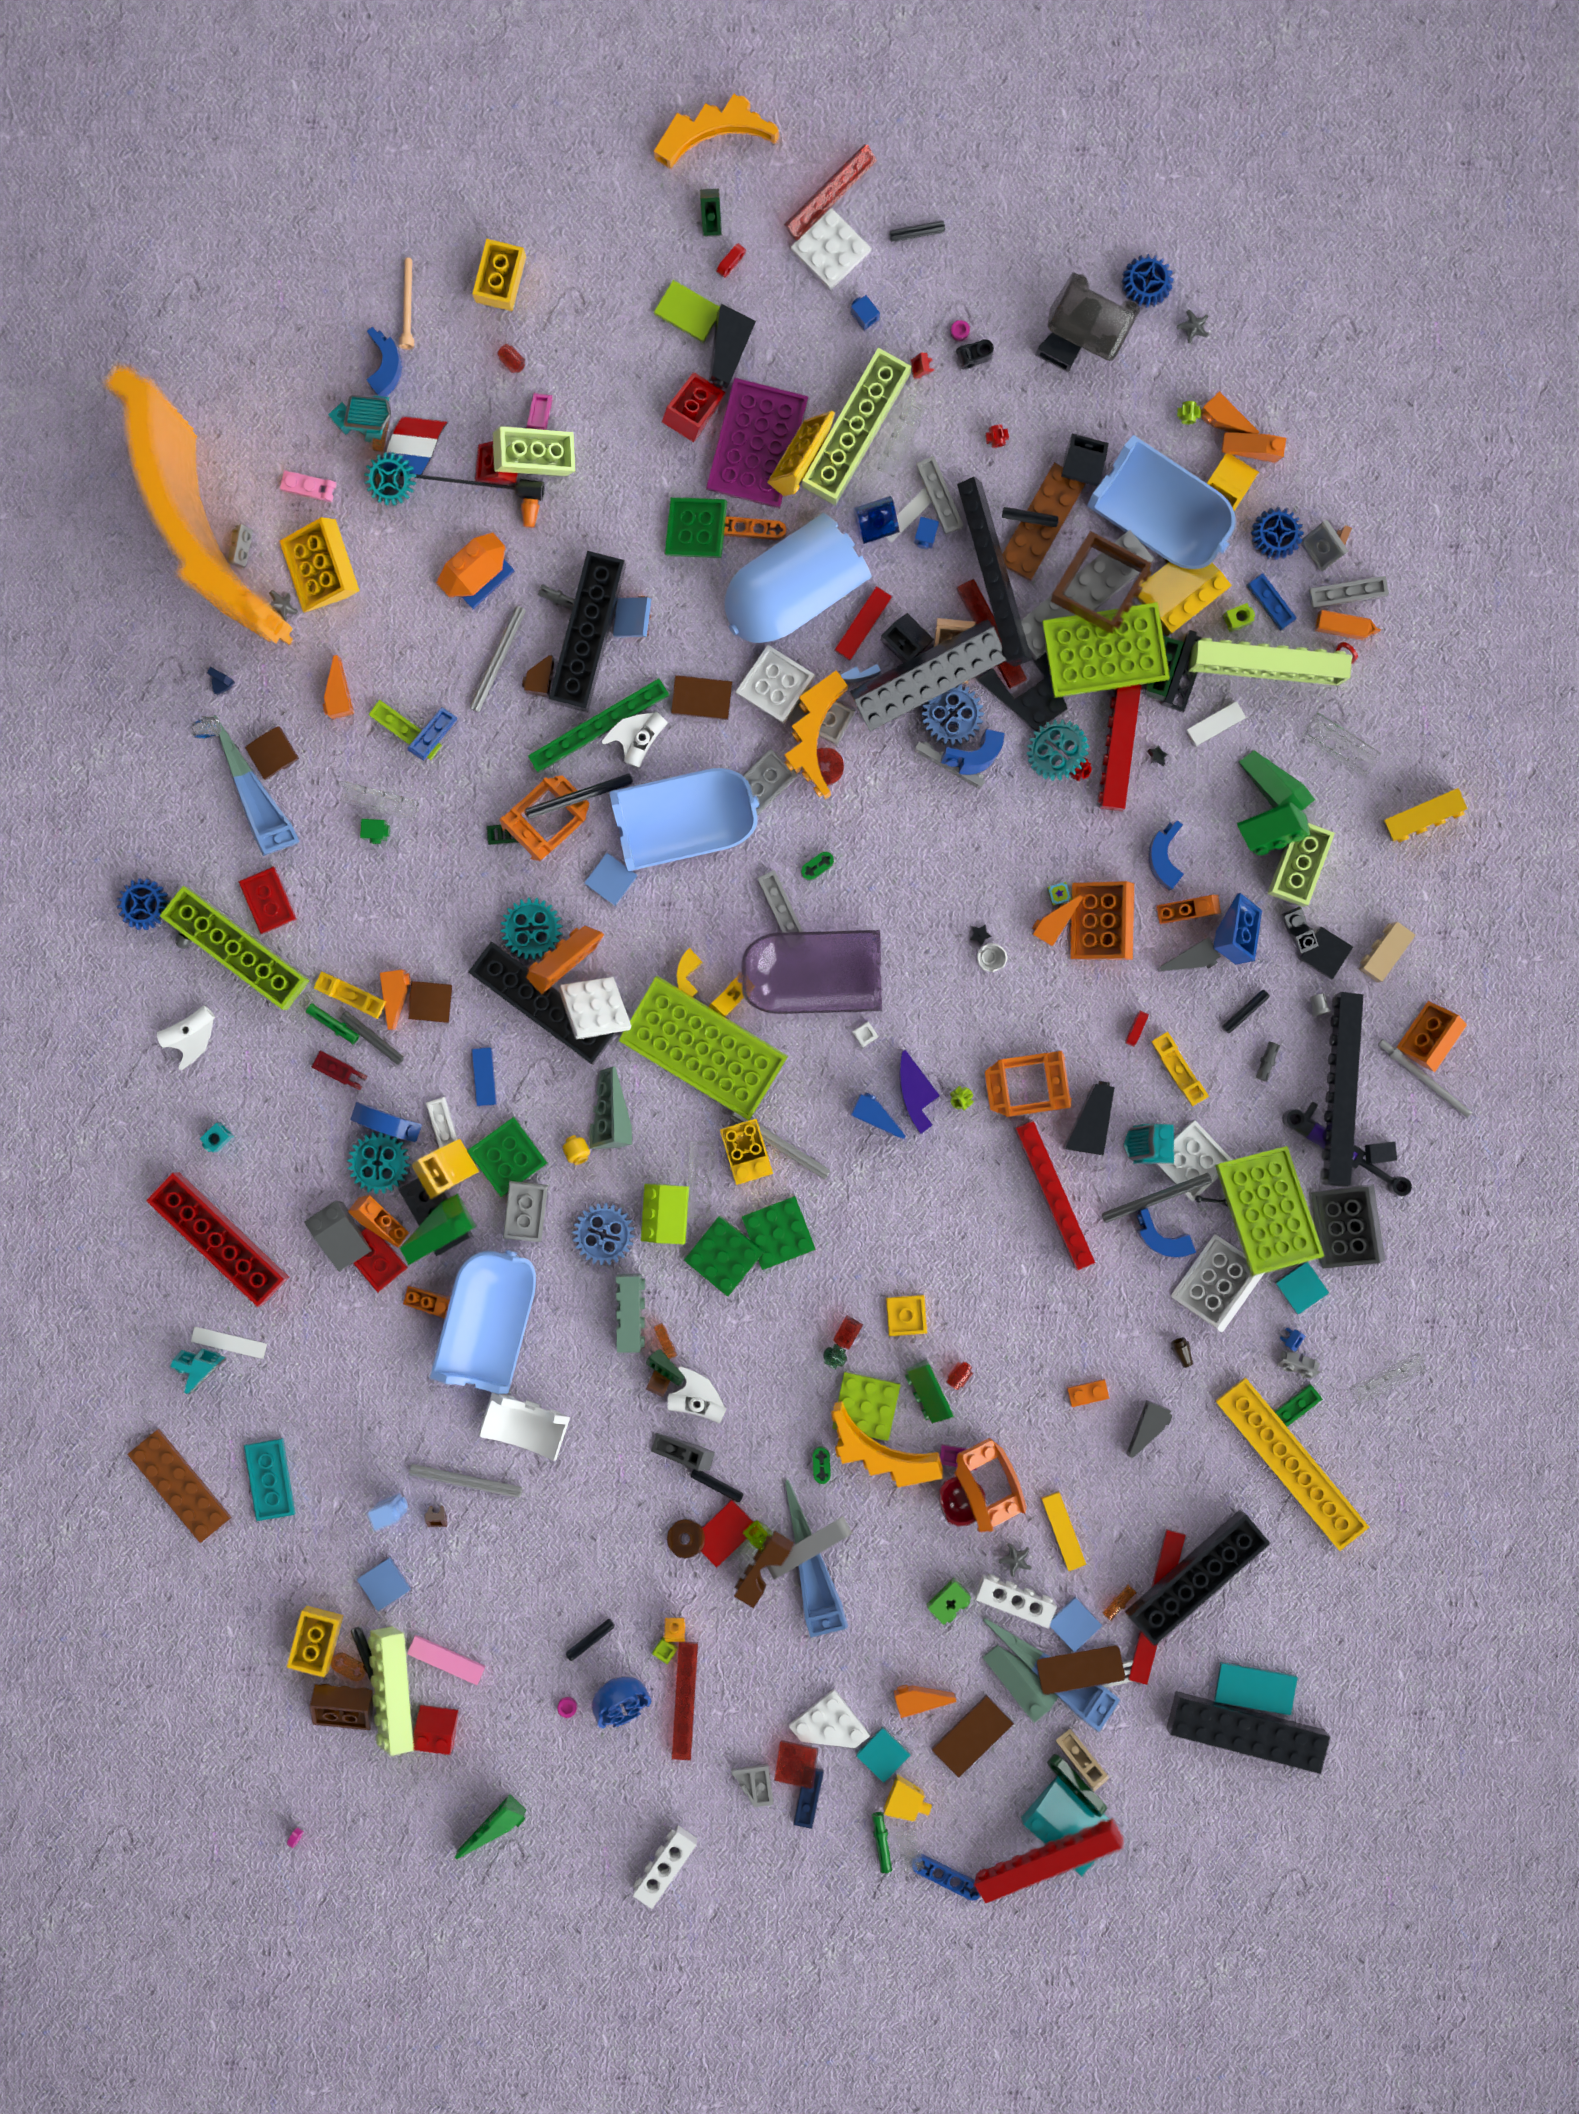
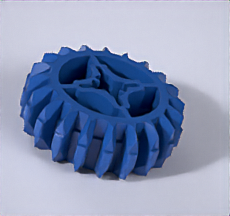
M1149 254L1146 255L1145 259L1140 255L1138 260L1134 258L1131 264H1127L1126 270L1122 274L1124 277L1121 281L1124 284L1122 289L1123 291H1128L1126 298L1132 297V303L1138 301V307L1142 303H1145L1146 308L1149 307L1150 303L1154 307L1157 305V301L1162 303L1164 298L1169 296V291L1173 288L1171 284L1174 278L1170 277L1173 272L1168 270L1169 264L1163 265L1164 258L1158 261L1157 255H1154L1153 259L1150 258ZM1140 269H1148V270L1145 271V272H1141V271H1139V273L1137 272V271L1140 270ZM1148 275H1150V282L1148 283L1147 287H1145V280L1147 279ZM1156 289H1158L1157 292L1147 293V291H1149V290H1155V291H1156Z
M1277 507L1275 512L1272 508H1269L1268 513L1263 511L1261 517L1258 516L1255 519L1257 523L1252 525V528L1255 529L1251 532V535L1255 536L1252 539V543H1258L1255 549H1262L1260 555H1263L1265 552L1268 553L1267 559L1272 555L1275 560L1279 556L1285 559L1287 554L1291 556L1294 553L1293 550L1296 551L1299 548L1298 544L1302 542L1300 537L1304 532L1299 529L1303 527V524H1297L1299 517L1294 519L1292 517L1294 512L1287 514V508L1282 512L1280 507ZM1274 520L1272 528L1263 530L1266 522ZM1282 522H1284L1289 528L1284 527ZM1291 537L1288 545L1280 547L1282 539ZM1266 539H1269V540L1271 541L1272 545L1269 544V543L1266 541Z
M141 878L138 879L137 883L132 880L131 887L124 885L126 892L119 891L123 897L117 898L121 905L116 906L117 909H122L119 916H125L123 922H129V927L133 928L135 926L137 930H141L142 927L144 930H149V925L151 928H156V923L162 924L160 915L166 908L165 904L170 903L169 900L164 899L168 896V893H162L164 887H158V883L155 881L151 883L150 879L143 881ZM143 889L151 891L150 894H146L143 897L136 892ZM131 899H133L134 904L133 907L130 909ZM141 900L145 901V908H142L143 904L141 903ZM155 901H157L156 910H154L153 903ZM143 912L150 916L144 920H138L135 917Z

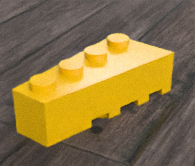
M1459 788L1387 818L1384 820V823L1392 841L1397 840L1400 843L1409 839L1408 835L1416 832V835L1428 831L1427 826L1434 824L1437 827L1446 823L1445 819L1453 816V819L1465 815L1464 810L1468 808Z

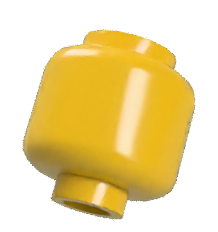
M576 1135L568 1137L565 1140L566 1143L562 1146L567 1161L574 1163V1165L586 1162L590 1155V1149L586 1140L583 1137H576Z

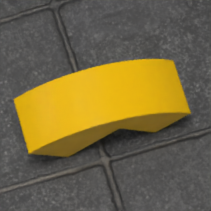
M689 948L679 962L677 984L680 990L694 997L699 992L686 978L703 962Z
M739 974L708 1007L727 1017L754 986Z

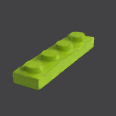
M380 699L368 714L409 745L422 731ZM438 743L426 758L432 760L442 745Z

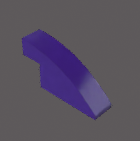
M904 1050L901 1052L899 1068L902 1098L913 1125L919 1134H922L933 1126L922 1109L940 1095L908 1052Z

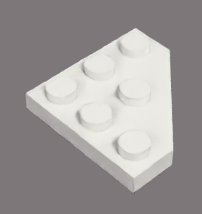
M835 1689L789 1724V1727L801 1742L856 1748L870 1737V1733Z

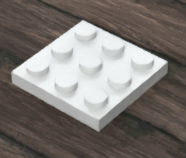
M831 208L791 246V251L831 290L871 252V247Z
M767 645L737 689L736 694L784 724L800 701L799 697L806 692L816 676Z
M614 977L559 986L558 989L576 1039L630 1030L631 1024Z
M1193 1120L1174 1138V1163L1156 1164L1176 1185L1205 1173L1210 1174L1213 1183L1219 1177L1215 1165L1231 1161L1232 1159L1198 1122ZM1212 1183L1184 1194L1193 1202L1195 1197L1205 1191Z

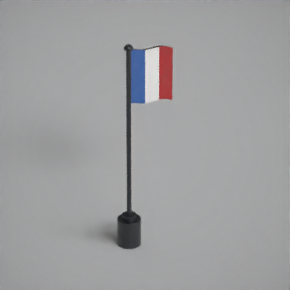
M402 417L394 429L386 452H388L389 457L392 452L396 453V459L399 455H402V462L409 460V464L406 467H414L410 474H416L415 478L515 490L520 499L543 501L545 483L543 481L520 479L516 486L422 475L433 456L439 436L448 422ZM389 462L382 465V467L390 472L396 469L398 465Z

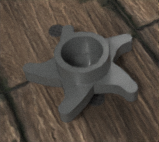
M1188 309L1186 312L1188 321L1177 325L1176 328L1177 330L1183 329L1186 331L1188 343L1191 344L1194 336H1209V333L1203 328L1208 315L1205 314L1202 318H1196L1195 314Z
M273 590L269 592L273 598V602L269 606L283 620L286 621L288 619L287 613H298V610L289 604V593L285 597H281Z
M1008 1543L1009 1554L999 1559L998 1562L1010 1565L1011 1577H1015V1572L1019 1568L1031 1570L1032 1567L1024 1560L1030 1550L1029 1547L1022 1551H1017L1011 1543Z

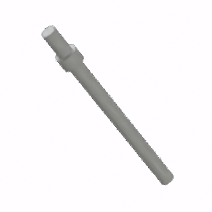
M1384 1039L1378 1043L1389 1054L1390 1058L1401 1063L1465 1117L1471 1115L1472 1111L1404 1057L1397 1047L1393 1048Z

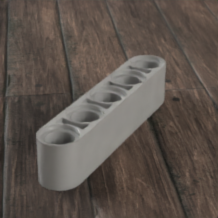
M841 1517L793 1545L791 1553L782 1566L770 1565L767 1568L775 1580L850 1536L853 1532L845 1518Z

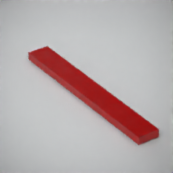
M1166 1529L1151 1588L1179 1564L1186 1537L1185 1534ZM1141 1631L1139 1632L1132 1659L1133 1664L1130 1667L1131 1672L1128 1675V1680L1147 1685L1157 1645L1154 1647Z

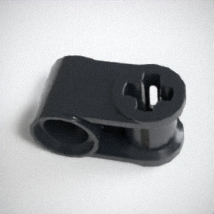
M983 339L957 348L956 354L960 357L961 369H970L990 361L993 356L994 346L990 340ZM982 348H987L990 352L987 354H983L980 352V350Z

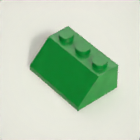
M1291 802L1237 823V827L1249 850L1257 856L1266 855L1271 850L1284 848L1289 843L1299 842L1305 837L1310 836L1306 814Z
M927 1359L907 1368L906 1380L909 1386L913 1384L916 1389L913 1394L917 1402H922L924 1409L921 1411L926 1421L930 1419L933 1424L953 1418L954 1415Z

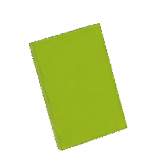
M673 280L655 309L654 315L704 343L716 323L719 306Z

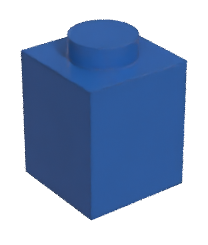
M867 295L862 298L858 297L852 302L851 315L864 331L880 319L879 310Z
M920 517L914 544H917V547L922 549L933 547L939 521Z

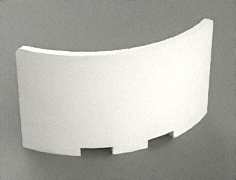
M492 1392L479 1436L516 1445L555 1461L570 1417L553 1409H542L540 1404L528 1400L521 1402L514 1399V1396Z

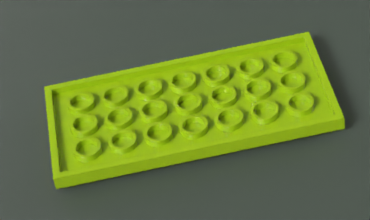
M659 976L654 978L632 1016L630 1030L624 1031L618 1040L748 1121L788 1058V1055Z

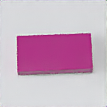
M533 393L527 429H547L553 401L551 395Z

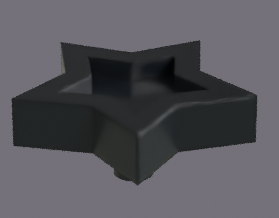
M1159 745L1155 749L1147 750L1151 756V763L1157 762L1162 766L1165 765V757L1168 753L1163 752Z
M986 924L980 928L972 926L973 935L970 940L978 941L982 946L985 939L992 937L986 932Z

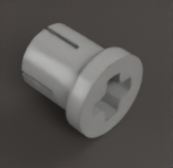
M1325 994L1310 997L1313 1017L1331 1012V1008H1328Z

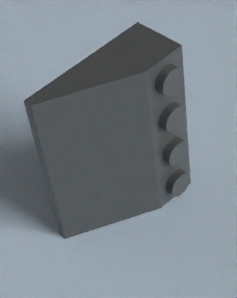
M1374 1184L1311 1193L1317 1235L1324 1253V1257L1321 1258L1323 1269L1379 1264L1385 1261Z

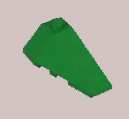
M1255 750L1238 762L1272 808L1291 802L1302 811L1315 800L1303 783Z
M457 1193L441 1202L399 1248L408 1265L477 1227L459 1194Z
M509 1794L457 1850L454 1858L458 1860L511 1831L515 1825L519 1827L525 1820L526 1809Z

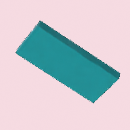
M283 1438L245 1444L244 1450L256 1521L295 1515Z
M1220 1662L1214 1701L1291 1715L1298 1677L1296 1675Z

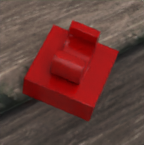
M921 352L910 360L913 378L920 379L934 371V368L929 367V363L933 360L928 357L927 353Z

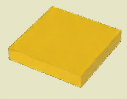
M924 1295L886 1297L889 1336L927 1334Z

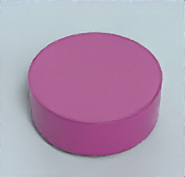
M963 320L955 321L950 331L952 338L956 341L966 340L969 336L970 327Z
M571 1697L562 1698L557 1706L559 1715L564 1718L572 1717L577 1710L576 1701Z
M299 1827L296 1828L287 1840V1845L293 1849L304 1831Z

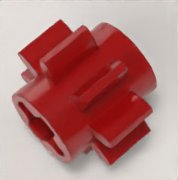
M1001 424L989 427V432H986L985 435L987 444L991 443L992 448L1005 446V440H1009L1008 428L1003 429Z
M1085 757L1086 763H1079L1082 769L1075 768V775L1072 772L1069 773L1071 778L1079 781L1080 778L1086 779L1091 774V763Z

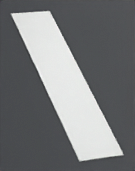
M926 488L922 489L881 531L891 543L931 503Z
M194 1327L191 1342L261 1359H264L267 1346L266 1343L199 1327Z

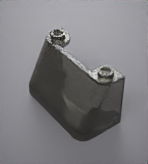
M1072 272L1050 307L1048 328L1054 334L1105 360L1113 361L1140 312V306L1132 300L1124 301L1122 305H1119L1090 290L1088 279L1084 275Z

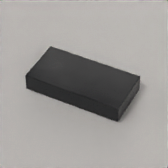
M1396 1141L1365 1145L1366 1164L1397 1161Z

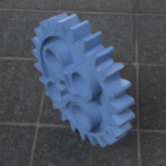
M960 684L958 688L954 687L927 701L929 705H923L922 708L927 712H923L921 716L927 717V719L923 720L922 723L928 724L925 731L932 730L930 737L936 735L938 736L936 742L944 739L943 744L946 745L947 741H950L951 746L954 745L955 741L961 745L962 739L969 742L968 735L973 738L975 737L973 730H980L977 724L983 723V720L979 719V717L984 716L983 712H979L983 705H977L980 698H973L975 691L969 694V687L962 690V684ZM955 697L958 703L950 705L948 698ZM962 702H964L965 705L957 711L956 718L954 716L951 717L950 720L943 727H941L940 724L948 718L950 712L953 713L958 708V706ZM940 710L944 713V717L938 719L935 717L934 712ZM967 710L971 713V717L965 719L962 717L961 712ZM955 724L958 730L950 732L948 725Z
M598 1203L596 1210L593 1206H590V1213L584 1210L583 1214L585 1217H577L581 1223H574L578 1230L573 1231V1233L577 1234L578 1237L573 1239V1241H579L575 1248H582L580 1255L586 1253V1261L592 1257L593 1264L600 1260V1265L602 1266L604 1261L607 1260L608 1265H611V1259H614L617 1263L619 1262L618 1256L625 1258L623 1251H631L627 1246L634 1245L630 1241V1238L635 1237L634 1234L630 1233V1231L635 1229V1227H629L632 1220L625 1219L628 1213L622 1215V1208L616 1211L615 1204L608 1208V1203H605L604 1207L601 1208V1205ZM595 1217L602 1218L603 1225L601 1227H596L593 1224ZM613 1223L620 1224V1233L612 1231L611 1226ZM590 1227L600 1232L606 1229L607 1234L619 1237L620 1241L611 1237L602 1239L601 1234L588 1231V1228ZM589 1235L596 1237L597 1243L595 1245L588 1244L587 1237ZM607 1241L615 1244L614 1251L606 1250L605 1243Z

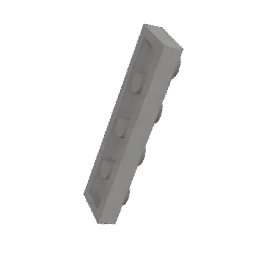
M932 456L916 463L945 535L962 529L963 523L935 457Z
M1386 576L1309 589L1312 609L1389 595Z
M919 742L914 750L916 753L974 787L981 789L985 782L982 779L983 775L980 773L972 775L959 774V767L941 764V757L944 752H936L933 750L934 747L927 742Z
M775 870L758 877L757 879L789 948L806 941L807 938Z

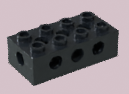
M419 1178L398 1189L419 1226L432 1213L434 1207L436 1208L441 1202L451 1197L448 1190L430 1198L429 1201L424 1200L423 1193L426 1190ZM469 1231L433 1252L436 1256L441 1255L469 1239L473 1234Z

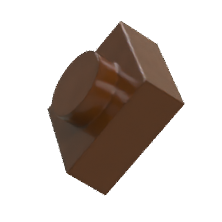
M654 1370L646 1390L663 1397L670 1380Z

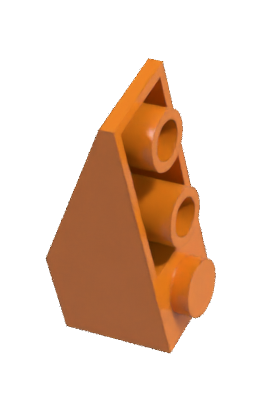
M1208 895L1157 905L1160 924L1222 914L1218 895Z
M370 1195L358 1197L348 1210V1213L361 1225L397 1248L400 1247L409 1234Z
M408 1286L403 1305L445 1319L451 1296Z

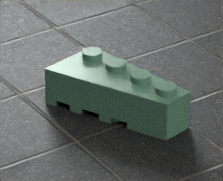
M618 1274L616 1276V1283H619L616 1291V1300L619 1302L616 1311L618 1322L617 1353H640L641 1348H645V1336H642V1328H645V1317H642V1309H645V1298H642V1290H645V1278H642V1274Z

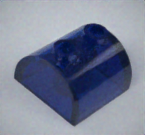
M891 496L853 508L857 528L864 544L900 532L895 505Z

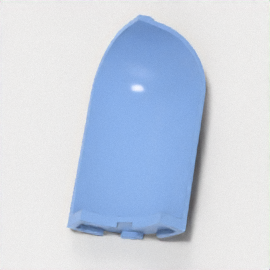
M1133 435L1121 450L1110 474L1105 476L1092 494L1087 506L1123 531L1127 532L1130 530L1141 543L1179 567L1200 569L1208 566L1219 552L1223 554L1229 546L1227 540L1235 528L1236 521L1231 504L1216 489Z
M825 513L820 514L745 565L735 574L725 595V612L730 623L729 629L733 635L753 643L780 639L798 629L872 577L862 556L858 557L853 549L854 542L847 533L842 534L838 530L837 522Z
M707 769L609 792L628 871L734 847L750 837L757 826L756 808L759 807L757 796H753L750 784L745 777L729 769Z
M506 1250L505 1253L484 1251L473 1255L462 1265L452 1291L430 1375L431 1379L445 1384L464 1386L465 1383L476 1384L475 1388L496 1394L509 1393L536 1288L535 1269L529 1260L518 1257L516 1252Z

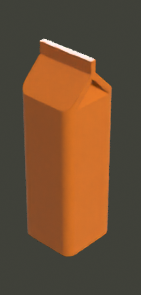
M1321 610L1317 614L1314 631L1364 640L1371 634L1376 635L1381 629H1378L1373 621L1368 618Z

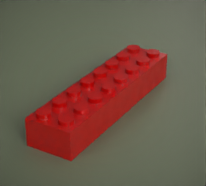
M173 1172L146 1200L257 1307L264 1305L290 1278L180 1172Z

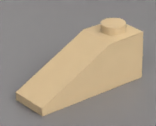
M1071 1729L1055 1740L1093 1791H1096L1108 1781L1106 1772Z

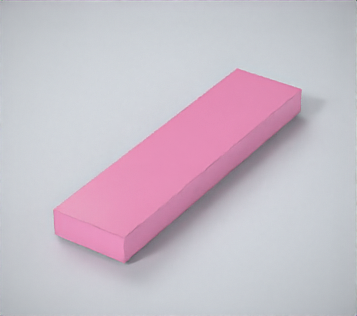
M415 1635L407 1653L414 1658L475 1685H478L486 1667L418 1635Z

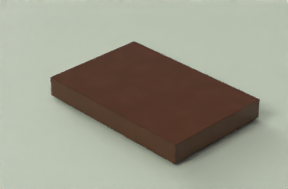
M675 675L671 714L729 720L732 681Z

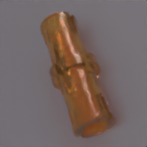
M1127 1584L1117 1597L1114 1596V1601L1102 1613L1112 1621L1122 1608L1125 1609L1127 1607L1126 1604L1137 1592Z

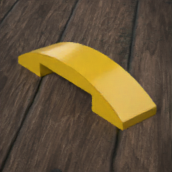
M321 971L314 986V989L361 1010L376 1019L379 1018L386 1001Z
M1168 1031L1151 1041L1170 1076L1192 1107L1209 1097L1177 1049L1178 1046Z

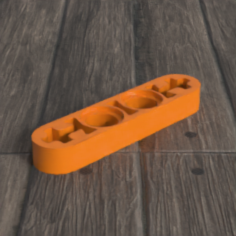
M726 516L725 525L729 526V522H732V531H729V527H725L724 536L781 540L786 536V526L781 521ZM740 522L743 523L745 530L737 532L734 529L735 525ZM755 525H763L764 531L761 534L755 533L753 530ZM767 525H770V529L773 530L776 529V526H780V530H783V532L781 531L779 535H776L775 531L769 530L770 535H768Z

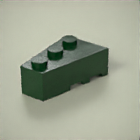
M1163 636L1170 679L1146 683V696L1160 701H1165L1183 645V641Z

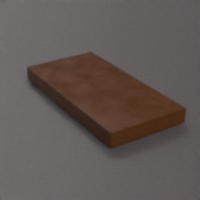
M986 1694L931 1749L959 1778L1014 1723Z

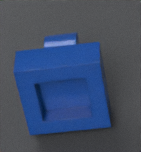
M1286 1328L1285 1330L1290 1333V1337L1285 1339L1281 1336L1280 1339L1285 1343V1346L1296 1352L1306 1336L1296 1329L1293 1331L1290 1328Z

